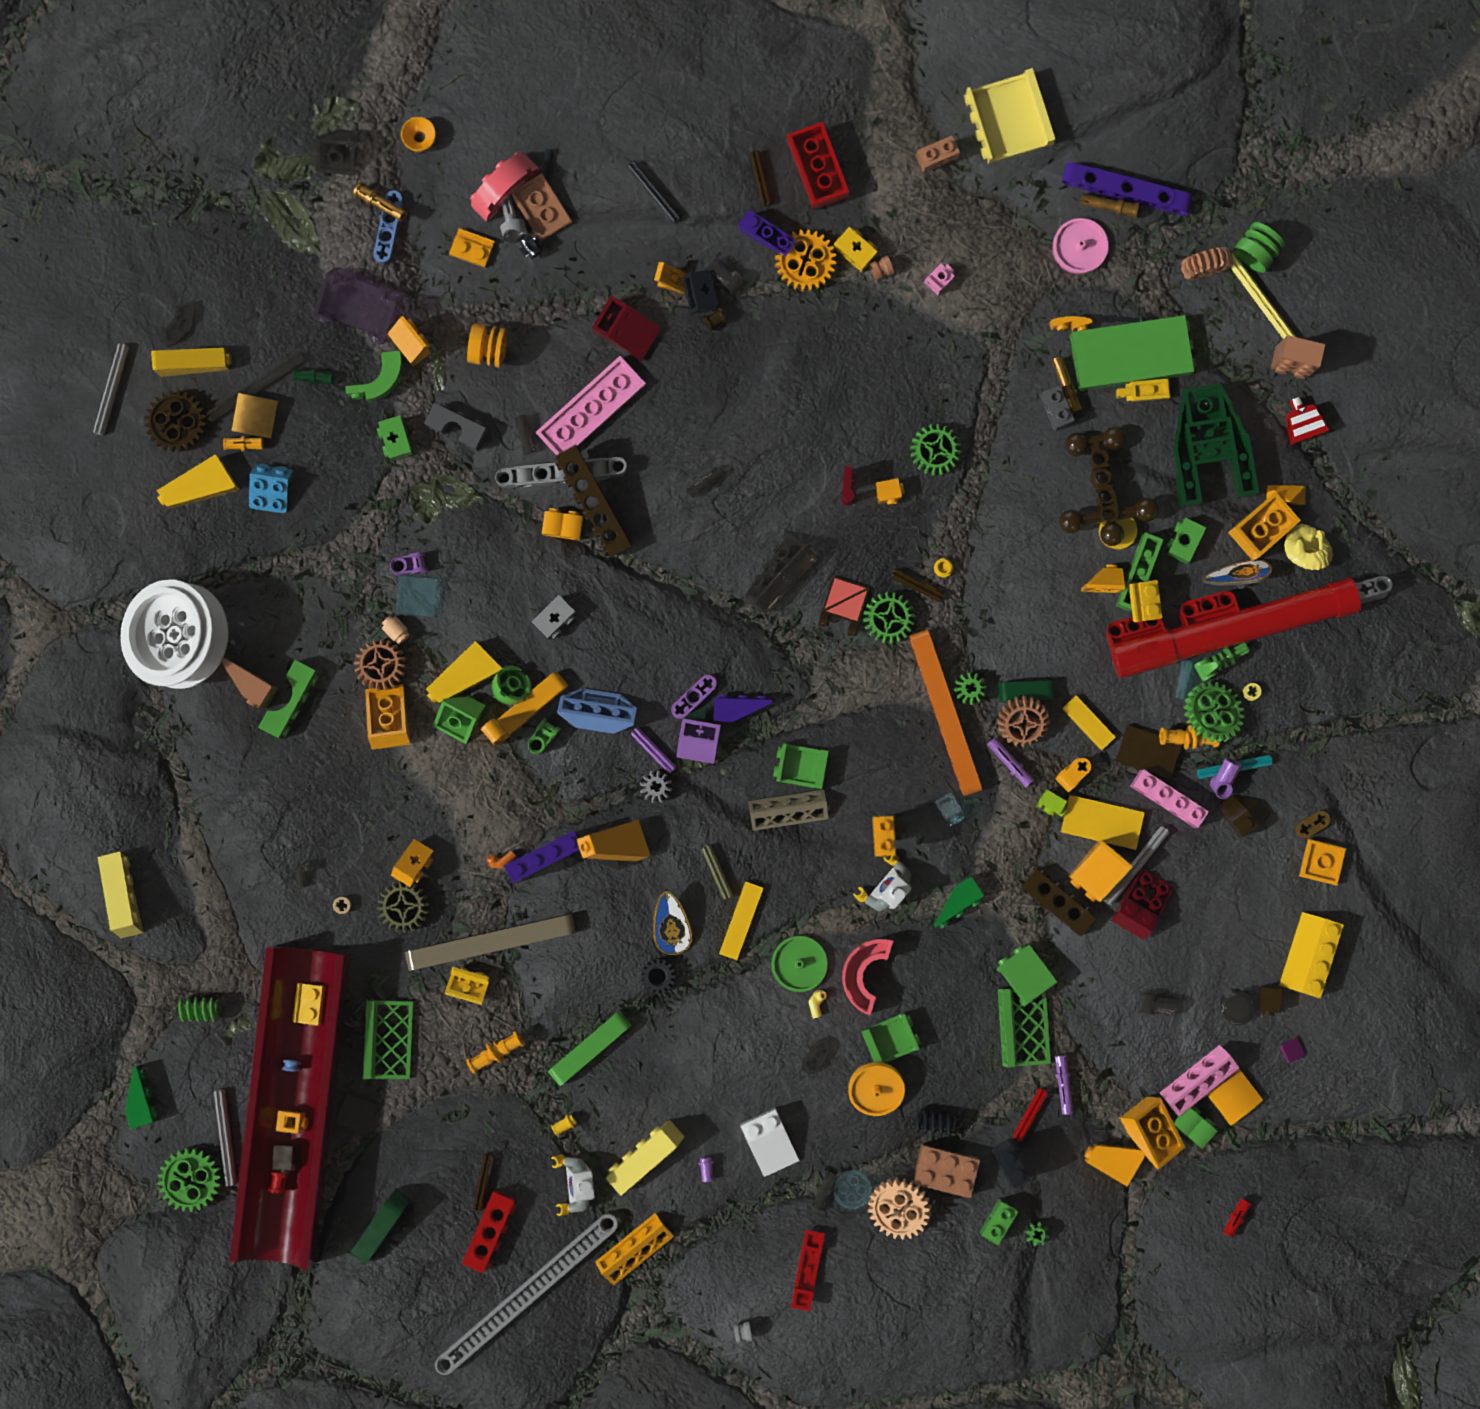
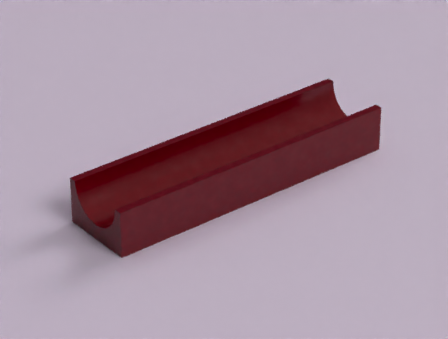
M283 946L266 947L229 1262L237 1263L246 1260L277 1261L300 1267V1270H308L315 1264L351 954ZM297 983L326 986L322 1025L293 1022ZM283 1060L301 1061V1064L298 1065L300 1071L282 1070V1067L285 1066ZM289 1110L306 1113V1118L309 1120L307 1129H304L303 1133L298 1134L276 1131L278 1111ZM274 1145H300L299 1169L292 1170V1173H289L288 1177H286V1193L269 1192L273 1177L271 1171H280V1169H273Z

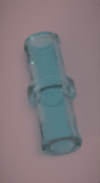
M1181 660L1179 677L1176 679L1178 684L1175 698H1187L1189 683H1192V679H1190L1194 664L1192 661Z

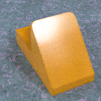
M659 262L654 278L658 282L657 286L686 293L683 277L687 274L665 262Z

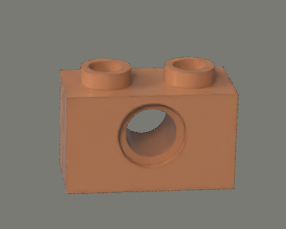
M949 136L917 150L916 158L923 173L958 159L960 152L953 136Z

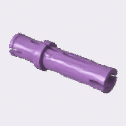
M996 737L987 744L1011 771L1010 774L1012 776L1015 775L1025 788L1034 781L1023 768L1024 765L1022 763L1019 764ZM998 748L1005 754V756H1006L1010 761H1008V760L1002 755V753L998 750ZM1011 763L1014 764V766L1023 774V776H1021V774L1012 766Z
M1067 1055L1054 1056L1057 1069L1055 1077L1058 1078L1062 1115L1073 1114L1069 1079L1071 1072L1068 1071Z

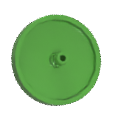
M793 936L782 941L775 949L771 963L772 971L778 983L784 988L794 992L809 991L818 986L825 977L827 957L823 948L815 940L806 936Z

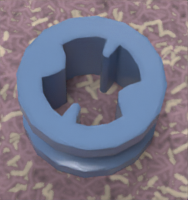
M283 1060L285 1066L282 1067V1070L300 1071L298 1065L301 1064V1061Z

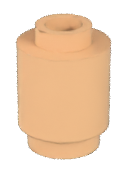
M389 616L382 622L384 625L382 630L393 642L401 644L410 636L406 626L396 616L393 618Z

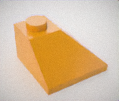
M1106 565V568L1101 569L1081 588V592H1122L1125 590L1123 568H1118V565Z

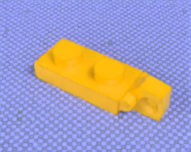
M1169 379L1130 382L1125 384L1126 388L1116 390V398L1127 397V401L1131 402L1170 398Z

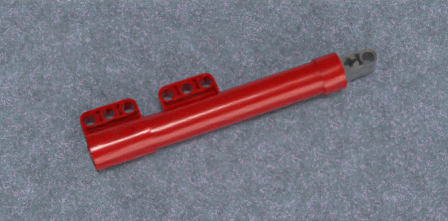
M1380 576L1355 583L1349 577L1328 583L1324 587L1239 610L1234 594L1230 591H1222L1185 602L1179 613L1182 623L1180 627L1167 630L1164 627L1162 618L1154 619L1157 624L1152 626L1147 621L1133 622V617L1110 623L1107 628L1106 639L1114 668L1118 677L1122 679L1172 665L1179 660L1333 617L1341 618L1359 613L1361 611V604L1386 597L1392 588V581L1386 576ZM1378 585H1384L1386 590H1381ZM1227 599L1230 604L1224 605L1221 600ZM1208 604L1212 609L1205 610L1202 605ZM1184 610H1191L1193 615L1185 614ZM1136 625L1138 630L1133 631L1129 626ZM1117 630L1120 635L1114 636L1110 631Z

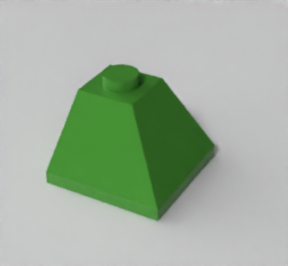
M469 696L445 698L442 700L433 727L467 744L486 705Z

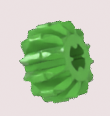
M968 672L967 679L964 675L960 676L963 682L955 681V684L960 686V688H954V692H961L956 698L959 699L963 696V704L967 702V699H969L970 705L974 704V699L979 703L981 699L978 695L982 697L986 695L980 691L987 689L986 685L980 686L984 682V678L977 681L979 675L977 673L972 678L971 672ZM973 684L975 692L968 693V689L965 687Z

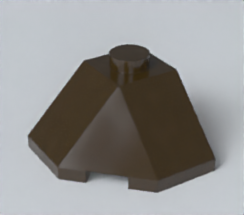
M1232 795L1217 805V808L1239 838L1245 837L1271 816L1261 801L1257 799Z

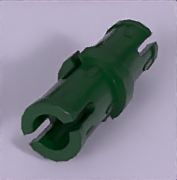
M294 368L293 381L332 385L333 372Z

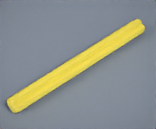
M1232 253L1233 265L1230 268L1284 339L1287 335L1296 337L1237 256Z

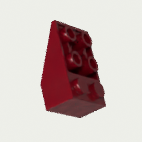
M613 296L609 298L592 327L594 334L641 361L661 330L652 321Z
M1141 868L1119 903L1111 921L1140 939L1145 940L1153 932L1174 887Z

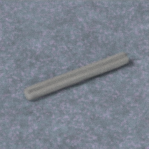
M119 343L116 349L93 430L98 435H104L129 349V346Z
M1161 826L1130 864L1133 867L1103 898L1107 904L1112 905L1166 838L1169 831L1165 827Z
M220 1089L214 1091L225 1184L226 1186H233L237 1183L227 1101L225 1090Z

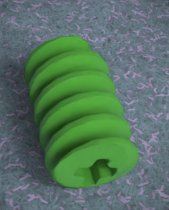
M180 997L178 1002L180 1019L182 1022L187 1020L194 1022L195 1019L198 1022H201L203 1019L205 1022H209L211 1019L213 1022H217L221 1013V1000L218 997L217 1003H214V999L211 997L209 1003H207L206 998L203 997L201 1003H199L198 998L195 997L194 1002L191 1003L190 997H187L186 1003H184L183 998Z

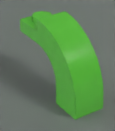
M401 351L381 352L382 370L378 378L369 384L346 386V394L352 397V399H362L363 396H366L368 403L379 401L388 396L396 388L402 376L403 355Z

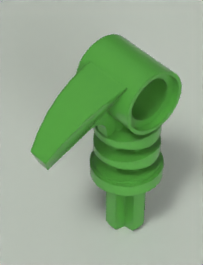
M1245 642L1230 650L1226 647L1223 649V654L1218 652L1217 657L1215 655L1211 656L1212 660L1207 657L1194 664V667L1201 680L1205 681L1217 675V669L1220 672L1223 670V666L1227 668L1228 663L1232 666L1235 665L1236 659L1249 653V647Z

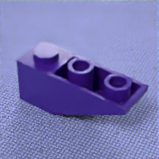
M751 210L747 211L738 225L740 232L784 256H787L797 241Z
M719 695L718 698L714 699V722L734 723L771 705L772 700H768V696H757V699H749V696L738 695V699H730V695Z

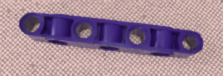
M1071 162L1066 163L1062 183L1071 187L1116 199L1122 198L1124 201L1131 203L1139 202V205L1178 215L1189 214L1193 198L1192 194ZM1092 176L1095 179V182L1089 183L1086 180V177ZM1123 186H1130L1132 192H1125ZM1160 195L1167 196L1168 202L1161 201Z

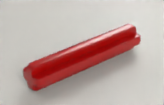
M1038 1089L1013 1134V1138L1019 1142L1023 1141L1048 1096V1092L1044 1089Z

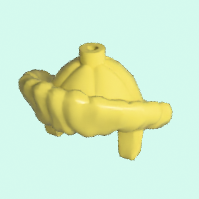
M1299 524L1295 525L1286 535L1285 552L1288 559L1293 563L1310 570H1320L1329 566L1332 561L1333 552L1324 531H1318L1309 525Z

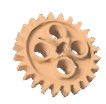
M890 1178L886 1184L882 1181L880 1187H875L868 1202V1205H870L868 1212L872 1213L870 1219H876L874 1226L880 1225V1232L887 1230L886 1236L893 1233L894 1239H896L897 1235H900L902 1240H904L906 1234L910 1239L913 1233L918 1236L920 1230L924 1231L925 1225L929 1222L928 1218L931 1216V1212H929L931 1205L927 1204L929 1198H923L926 1192H919V1185L914 1188L913 1181L906 1184L905 1178L902 1183L899 1182L898 1178H895L894 1183ZM898 1194L903 1195L905 1198H900ZM883 1203L888 1204L890 1208L885 1207ZM910 1210H914L917 1214L911 1213ZM894 1219L900 1220L901 1223L896 1222Z

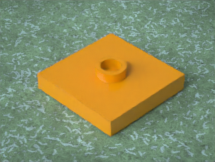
M1308 839L1299 877L1338 886L1347 848Z

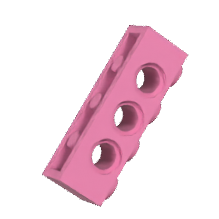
M1144 769L1139 771L1130 787L1194 828H1199L1209 812Z
M1219 1045L1163 1089L1160 1095L1171 1109L1180 1116L1238 1070L1239 1067L1225 1049Z

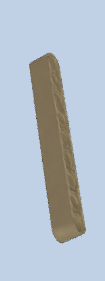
M570 914L405 952L408 970L411 971L574 934L576 930L573 916Z

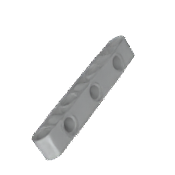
M621 457L585 459L596 480L621 477L627 472L626 461ZM555 462L503 468L495 474L496 482L502 488H523L566 483L564 480L565 473L563 470H558ZM570 463L568 465V470L572 473H575V470L578 468V465L576 463ZM616 463H622L624 468L617 472L613 469V466ZM541 470H545L548 473L545 479L537 477ZM503 474L509 475V480L506 483L500 482V477Z

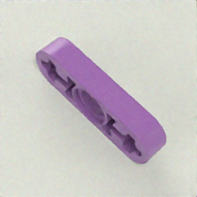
M705 675L699 679L672 705L671 712L673 716L677 719H682L693 711L715 690L717 685L715 678L711 675ZM705 679L708 681L711 679L713 681L711 683L713 687H706L703 690L704 692H706V694L703 696L701 691L696 687L699 685L700 688H702L704 686L703 681ZM693 691L697 692L700 696L697 702H691L688 699L689 694ZM685 698L692 707L689 709L686 706L684 708L685 713L677 715L675 707L677 705L679 707L683 706L685 703L682 700Z

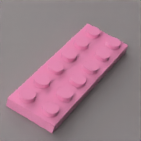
M619 356L538 429L536 434L555 455L574 444L579 446L639 392L646 383Z

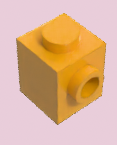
M898 478L875 483L878 504L886 502L887 505L899 503L898 500H901L902 494H905L903 483H899Z

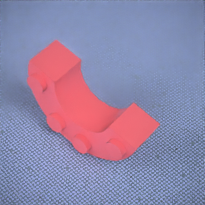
M517 152L507 161L501 160L496 165V170L492 174L488 173L482 179L483 184L471 196V207L488 222L501 209L505 199L517 187L534 178L541 169L525 153Z
M872 939L858 945L845 961L842 971L844 991L851 1003L867 1015H871L876 996L865 989L862 980L863 972L872 961L878 959L888 960L893 944L892 940Z

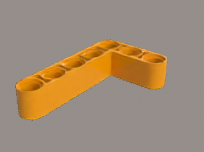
M554 671L531 690L525 700L511 707L497 720L495 718L491 719L481 728V731L492 744L500 745L569 685L557 671Z

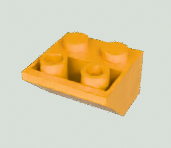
M402 316L388 332V335L414 367L431 354L428 349L430 344L422 333L417 334L419 330L410 318L406 320Z

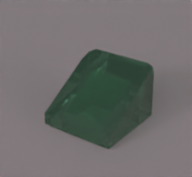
M705 706L686 715V719L704 722L707 707Z

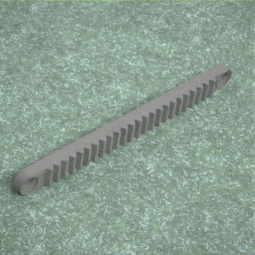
M611 1213L603 1214L564 1247L556 1256L443 1352L435 1362L436 1371L441 1375H448L610 1236L618 1225L616 1216ZM606 1218L613 1220L614 1225L610 1229H606L602 1224ZM443 1359L449 1360L450 1368L442 1369L440 1361Z

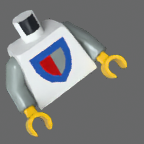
M896 854L891 856L890 859L884 857V860L894 867L870 896H868L863 888L858 887L861 894L853 895L859 902H865V904L877 911H883L888 908L895 909L912 888L909 883L911 872L899 861V857Z
M562 1154L552 1157L551 1159H555L557 1164L552 1165L553 1168L564 1165L566 1167L570 1204H557L556 1207H561V1213L557 1215L562 1216L585 1211L589 1207L590 1200L594 1199L591 1170L580 1158H565Z

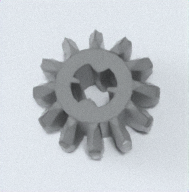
M650 771L651 779L646 775L643 776L648 782H640V786H646V789H642L640 792H648L645 796L646 800L652 795V803H655L656 797H658L661 803L663 802L662 794L669 798L665 790L672 791V788L666 787L672 781L664 782L668 775L664 774L660 778L661 771H657L656 777ZM653 782L661 784L662 787L659 788V792L651 790Z

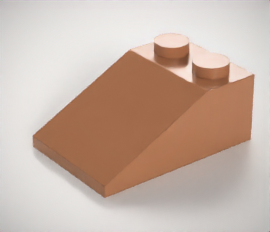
M223 657L221 662L242 696L248 699L246 703L258 709L261 707L267 709L278 688L230 659Z

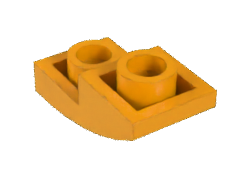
M1066 316L1052 319L1049 324L1051 330L1057 329V331L1065 330L1070 325L1072 332L1088 330V327L1093 322L1092 319L1086 317Z

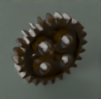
M170 390L169 396L163 392L162 399L156 396L157 403L150 402L153 408L146 409L150 416H144L149 421L144 426L150 428L146 433L153 435L150 440L152 442L157 440L156 446L158 447L163 444L162 449L165 451L170 447V451L173 453L175 448L179 452H182V447L189 450L190 443L196 446L194 440H202L198 435L205 434L202 427L207 426L206 423L202 422V420L207 419V416L201 415L205 412L204 408H199L201 402H195L196 398L194 396L189 398L187 392L182 396L180 390L177 391L176 395ZM181 404V410L174 412V406ZM166 416V422L159 424V418ZM174 418H177V419H178V420H177V421H178V424H177V425L174 424V421H173ZM188 419H193L192 426L186 427L185 422ZM177 430L178 436L175 439H171V432Z

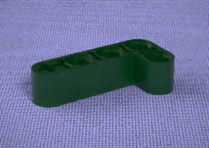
M396 1188L383 1204L350 1254L366 1265L412 1199Z

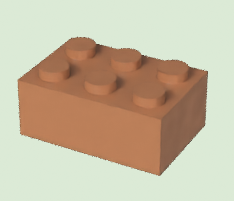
M1287 335L1275 347L1270 369H1274L1279 374L1291 373L1296 378L1305 379V377H1309L1320 367L1325 344Z
M921 1143L912 1181L916 1185L971 1198L980 1160L978 1157Z

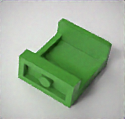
M783 743L782 747L778 746L776 758H780L779 766L775 765L773 777H777V782L822 789L829 751Z
M1021 945L1013 951L1015 955L1010 959L1006 956L999 961L998 964L1000 966L996 969L1003 974L1020 997V1003L1023 1007L1057 983L1056 979L1030 945L1025 948Z
M901 1013L861 1030L874 1062L886 1063L910 1052L920 1050L918 1045L921 1042L917 1033H912L910 1027L913 1026L909 1015L905 1016L904 1013Z

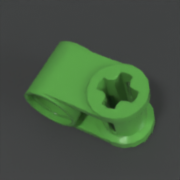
M544 718L528 742L530 752L534 755L542 754L561 728H556ZM534 741L542 743L540 750L535 751L532 749Z

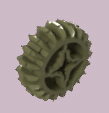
M399 881V887L393 882V889L389 886L385 887L388 894L384 892L380 894L385 899H378L377 901L383 904V907H377V910H383L384 912L379 915V918H387L383 921L384 925L391 922L388 927L389 929L396 925V932H399L401 927H403V932L406 933L408 926L411 931H414V923L420 927L419 919L426 920V917L422 914L429 913V910H425L424 906H429L430 903L423 902L428 896L424 895L421 897L420 894L424 892V889L416 891L418 884H414L410 888L407 885L404 886V883ZM399 891L397 903L388 905L392 895ZM405 891L411 892L418 902L408 901ZM402 901H404V904L413 905L405 909V912H403V909L394 908V906L402 904ZM418 908L416 916L408 922L409 911ZM389 911H397L402 922L396 921Z

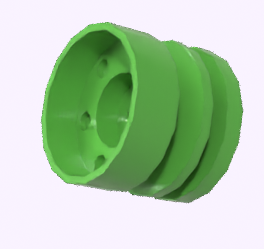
M1254 222L1245 233L1246 238H1241L1233 248V251L1245 265L1257 272L1264 273L1272 264V257H1277L1279 251L1285 247V242L1270 227Z

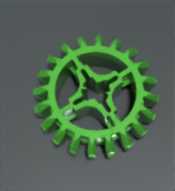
M932 424L928 427L929 431L923 427L921 429L923 435L917 432L916 436L919 439L913 438L912 442L916 445L910 446V450L916 451L910 454L911 457H917L913 464L920 462L921 464L918 466V469L921 470L924 466L926 468L924 473L927 474L930 469L932 470V476H935L936 470H938L939 475L943 474V469L947 473L950 472L949 466L955 468L956 464L953 461L959 462L960 458L956 455L962 453L961 450L956 449L961 446V443H955L959 437L954 436L952 438L951 435L954 431L950 430L947 433V426L940 430V424L936 425V430H933ZM929 436H938V439L933 443L923 441ZM943 439L948 441L951 453L947 452L948 450L943 447ZM938 442H940L938 446V451H940V453L937 452V454H935L932 458L933 449L931 447L934 448L935 446H937ZM920 447H923L929 453L928 462L922 457ZM938 457L948 458L942 464H933L934 460Z
M886 592L884 599L881 594H878L879 601L877 602L875 598H872L871 601L874 606L871 604L866 606L871 611H864V615L869 616V618H864L863 622L870 623L865 626V629L872 628L869 635L872 636L876 633V641L879 640L880 636L883 637V644H885L886 638H889V643L893 644L894 637L897 642H900L901 638L899 635L906 638L907 634L904 631L911 632L912 629L908 625L915 624L914 621L909 620V618L915 617V614H909L913 607L906 608L909 601L906 600L902 603V595L898 600L895 599L896 593H893L892 598H889V593ZM889 603L886 612H874L881 604ZM895 604L902 609L905 618L895 614ZM891 609L892 617L895 620H891L887 627L888 622H886L887 619L884 620V616H887ZM873 618L883 622V632L876 627ZM892 624H904L899 631L889 633Z

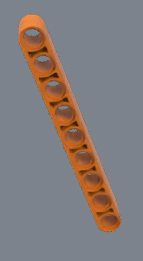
M926 629L909 635L910 642L961 792L964 797L982 791L981 783L929 631Z

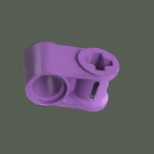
M425 552L394 558L390 562L391 571L396 576L428 572L424 561ZM398 562L404 564V569L400 572L394 570V566Z

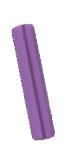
M638 727L632 731L631 735L667 773L670 774L675 770L676 766Z

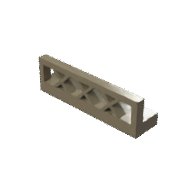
M824 790L748 801L753 831L828 819ZM823 808L824 813L822 814L812 813L815 809ZM796 812L804 813L802 817L793 816ZM777 815L785 816L782 820L775 819ZM756 818L766 819L763 823H755Z

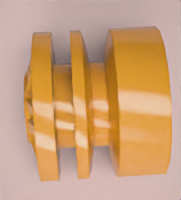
M473 323L468 342L467 362L481 365L484 357H487V365L491 367L495 358V367L501 368L507 352V329L501 327L497 336L496 326H493L491 333L488 334L486 325Z

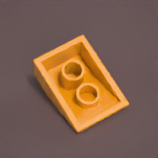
M1275 492L1228 533L1251 560L1254 561L1301 520L1278 493Z
M395 685L393 688L388 686V690H384L381 687L380 691H377L376 688L365 689L368 740L372 750L410 745L404 685Z
M1145 1097L1120 1117L1128 1135L1156 1169H1160L1185 1148L1161 1098Z

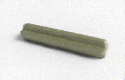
M707 845L703 847L702 852L723 899L726 900L732 897L733 894L712 846Z

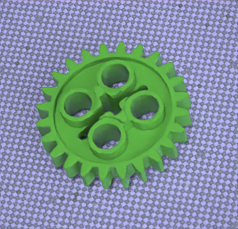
M1209 681L1206 684L1201 683L1188 693L1189 697L1185 699L1187 704L1183 707L1185 710H1188L1184 716L1190 718L1186 723L1193 724L1191 730L1197 729L1196 735L1203 734V740L1209 737L1211 743L1214 740L1217 743H1220L1222 740L1226 742L1228 739L1233 738L1240 731L1239 727L1243 725L1241 720L1244 718L1240 714L1244 709L1238 707L1241 701L1235 700L1237 694L1232 696V689L1226 691L1225 685L1219 688L1218 682L1212 685Z
M186 1148L184 1154L181 1149L177 1151V1156L174 1153L171 1154V1160H164L167 1166L160 1167L164 1173L158 1174V1177L163 1178L162 1181L157 1183L158 1185H163L159 1192L166 1193L163 1200L169 1198L168 1205L175 1203V1209L182 1206V1212H185L188 1207L190 1212H193L195 1206L198 1210L202 1209V1204L208 1206V1200L213 1201L215 1199L212 1194L219 1193L215 1187L221 1186L217 1179L221 1178L222 1175L216 1174L220 1167L214 1168L213 1166L217 1161L210 1162L211 1155L204 1157V1150L197 1154V1148H194L192 1153H190L189 1148ZM182 1162H186L189 1165L188 1172L181 1169ZM200 1170L206 1172L207 1177L205 1180L199 1178L198 1173ZM174 1172H177L181 1176L174 1175ZM189 1176H191V1180L193 1181L190 1184H188V1179H186ZM174 1180L180 1182L181 1188L179 1190L173 1187ZM197 1183L204 1184L205 1188H202V1186H200ZM191 1188L197 1189V1198L191 1196Z

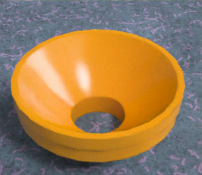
M413 117L404 123L401 130V138L408 149L415 152H423L433 145L436 132L433 124L426 118ZM421 132L425 134L423 142H416L414 140L416 133Z

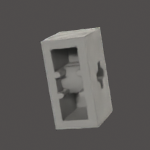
M558 595L532 623L548 639L551 637L555 639L562 632L560 628L564 624L569 625L576 618L574 616L576 612ZM553 614H554L555 616H557L558 614L560 615V616L558 617V619H559V622H558V623H556L555 621L551 623V621H552L551 616H552Z

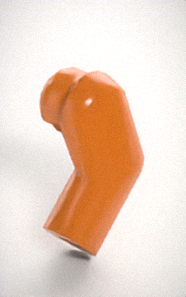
M509 851L502 858H497L492 854L488 856L487 862L491 868H505V865L511 863L517 857L512 851Z

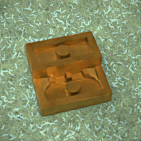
M238 393L231 431L271 439L278 401Z

